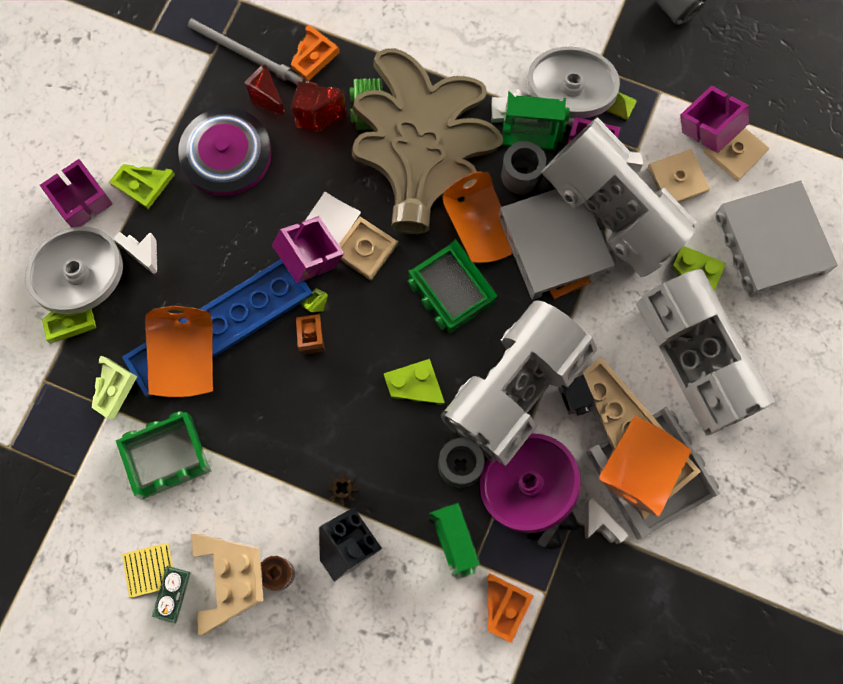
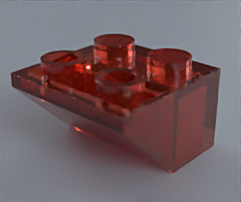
M298 81L291 104L296 127L319 132L346 117L347 109L343 91L336 87L326 88L318 86L314 82L305 83Z

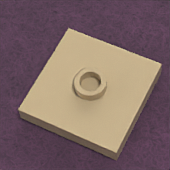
M744 128L719 153L707 147L703 153L738 182L770 148L748 129Z
M692 149L648 165L658 191L664 187L678 203L707 193L710 190Z
M359 216L338 244L344 252L340 261L372 281L398 245V241Z

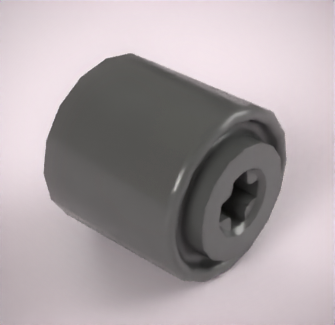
M707 0L655 1L676 25H680L695 17L702 10Z
M527 141L517 142L510 146L504 155L501 178L503 185L509 191L519 195H526L535 191L542 182L543 174L541 172L546 167L544 151L538 145Z
M464 438L454 439L445 444L440 452L438 462L439 473L444 482L456 488H465L474 484L484 468L483 451L478 444ZM456 460L459 462L464 460L466 462V471H455L456 464L454 462Z

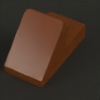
M320 314L297 317V342L301 355L324 352L325 345Z

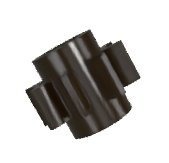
M342 473L341 479L336 480L332 477L333 487H327L328 491L334 493L331 501L333 502L338 498L342 506H344L345 500L349 499L354 502L352 494L353 492H359L358 488L352 487L355 479L346 480L344 473ZM339 485H349L347 487L348 493L346 495H344L343 493H340L338 495Z

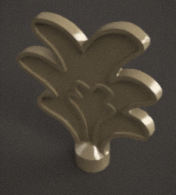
M386 48L375 55L373 64L376 71L389 87L392 95L380 90H369L355 98L353 104L354 113L367 123L374 132H365L356 138L352 148V156L356 161L380 171L390 182L395 195L391 227L402 233L422 234L429 231L430 208L434 202L443 197V192L459 179L477 172L475 167L466 159L497 151L503 142V136L495 126L484 120L474 118L456 120L461 114L483 102L487 93L483 82L467 76H452L432 86L426 71L416 59L402 50ZM471 179L466 182L464 188L475 184L477 179Z

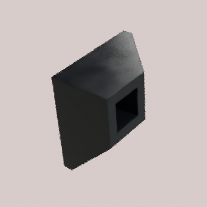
M354 507L319 527L320 562L334 582L382 549Z

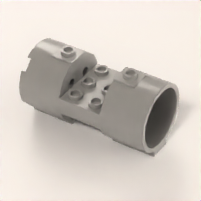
M597 117L548 163L541 173L558 190L564 201L574 209L585 202L586 207L602 220L606 228L613 232L607 242L614 250V253L626 261L640 277H645L662 266V262L671 255L674 256L688 242L695 232L694 224L696 221L664 187L654 193L626 163L631 152Z
M702 269L685 273L666 283H661L642 295L636 306L706 436L746 419L769 407L770 404L776 403Z
M533 301L519 320L504 333L501 342L506 351L498 365L489 371L485 380L476 376L469 378L459 388L454 400L441 414L443 422L454 433L457 432L460 437L472 440L483 451L484 457L493 462L502 463L505 466L537 427L532 417L527 413L548 386L560 387L564 385L568 388L598 350L593 338L587 335L576 322L559 309L542 301Z

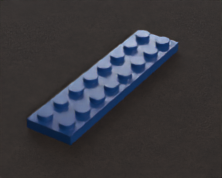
M280 259L200 308L209 312L212 318L213 358L312 297L313 293L306 282L296 283ZM183 319L179 322L186 323L187 319ZM145 342L122 358L131 373L137 376L136 381L149 399L154 395L148 394L147 343Z

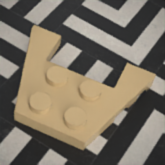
M191 534L193 557L213 555L217 598V609L197 612L198 635L211 633L213 629L228 623V620L243 614L264 601L258 547L230 542L217 537L205 536V534Z

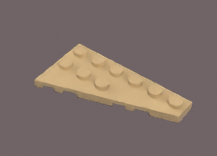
M602 357L582 372L595 400L594 406L613 451L634 415L664 430ZM689 457L669 498L701 472ZM637 508L643 520L650 515V513Z

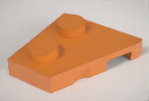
M310 25L306 27V36L303 41H300L298 52L294 55L291 62L292 69L306 81L314 77L340 53L338 46Z
M489 573L488 631L512 644L534 595Z

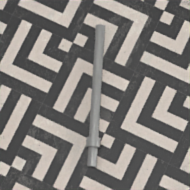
M194 19L189 20V28L276 73V76L284 81L289 80L300 87L304 85L305 79L291 72L289 67L272 62Z

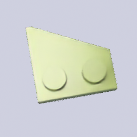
M100 356L99 363L103 366L101 378L96 377V392L93 396L92 408L106 418L114 420L137 376L112 360Z

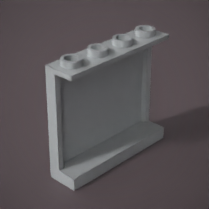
M801 180L723 203L716 211V222L723 229L725 244L732 251L733 264L736 269H739L742 276V286L745 291H748L750 297L759 291L819 273L821 276L827 274L838 266Z
M555 189L500 208L498 218L532 300L540 298L543 292L604 271L610 274L615 267V256L607 248L606 235L598 227L597 215L586 207L585 202L574 209L564 201L562 195Z
M667 406L652 416L667 433L692 450L689 458L701 472L667 500L659 517L650 514L644 520L639 514L637 507L627 503L607 487L637 540L646 537L651 532L720 494L717 481L712 475H708L704 468L705 462L703 458L694 452L691 447L692 441L686 432L681 431L676 414L672 410L669 411ZM609 439L590 448L586 452L599 476L613 453Z

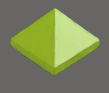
M618 92L615 102L607 109V112L628 120L637 100Z
M316 288L312 292L313 296L300 304L310 312L324 311L328 295Z

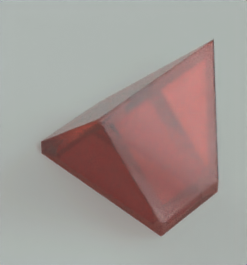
M266 64L262 65L245 81L251 103L275 113L284 114L283 103Z

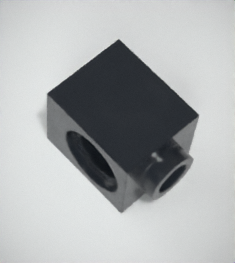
M584 375L575 378L568 388L564 385L558 387L569 415L576 413L577 416L591 411L590 407L595 403V400Z

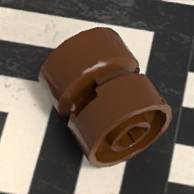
M269 556L260 563L262 586L264 588L280 591L288 588L293 583L295 569L289 560L279 556Z

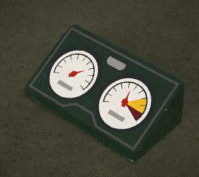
M166 566L152 617L177 623L191 576L190 571Z

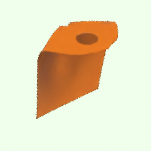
M479 171L465 176L443 192L444 206L471 262H491L513 254L498 218L501 205L489 173ZM471 179H477L475 184L464 188L466 182ZM464 196V201L458 202L457 199Z
M180 306L156 308L148 312L145 316L148 394L166 397H187L213 391V323L210 313L201 309ZM181 310L183 311V313L173 314L169 313L168 311ZM184 318L187 319V322L180 323L178 319Z
M634 415L601 471L599 480L627 503L659 517L692 450L666 431Z

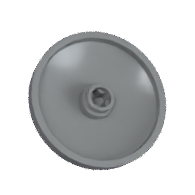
M558 47L542 53L532 62L528 73L527 85L532 97L560 99V101L566 98V107L570 108L569 118H588L605 112L613 105L618 95L620 79L615 67L602 55L580 47Z
M78 226L61 230L45 239L31 255L25 274L28 291L38 304L54 313L77 314L90 310L108 298L118 285L123 270L122 255L112 238L99 229Z

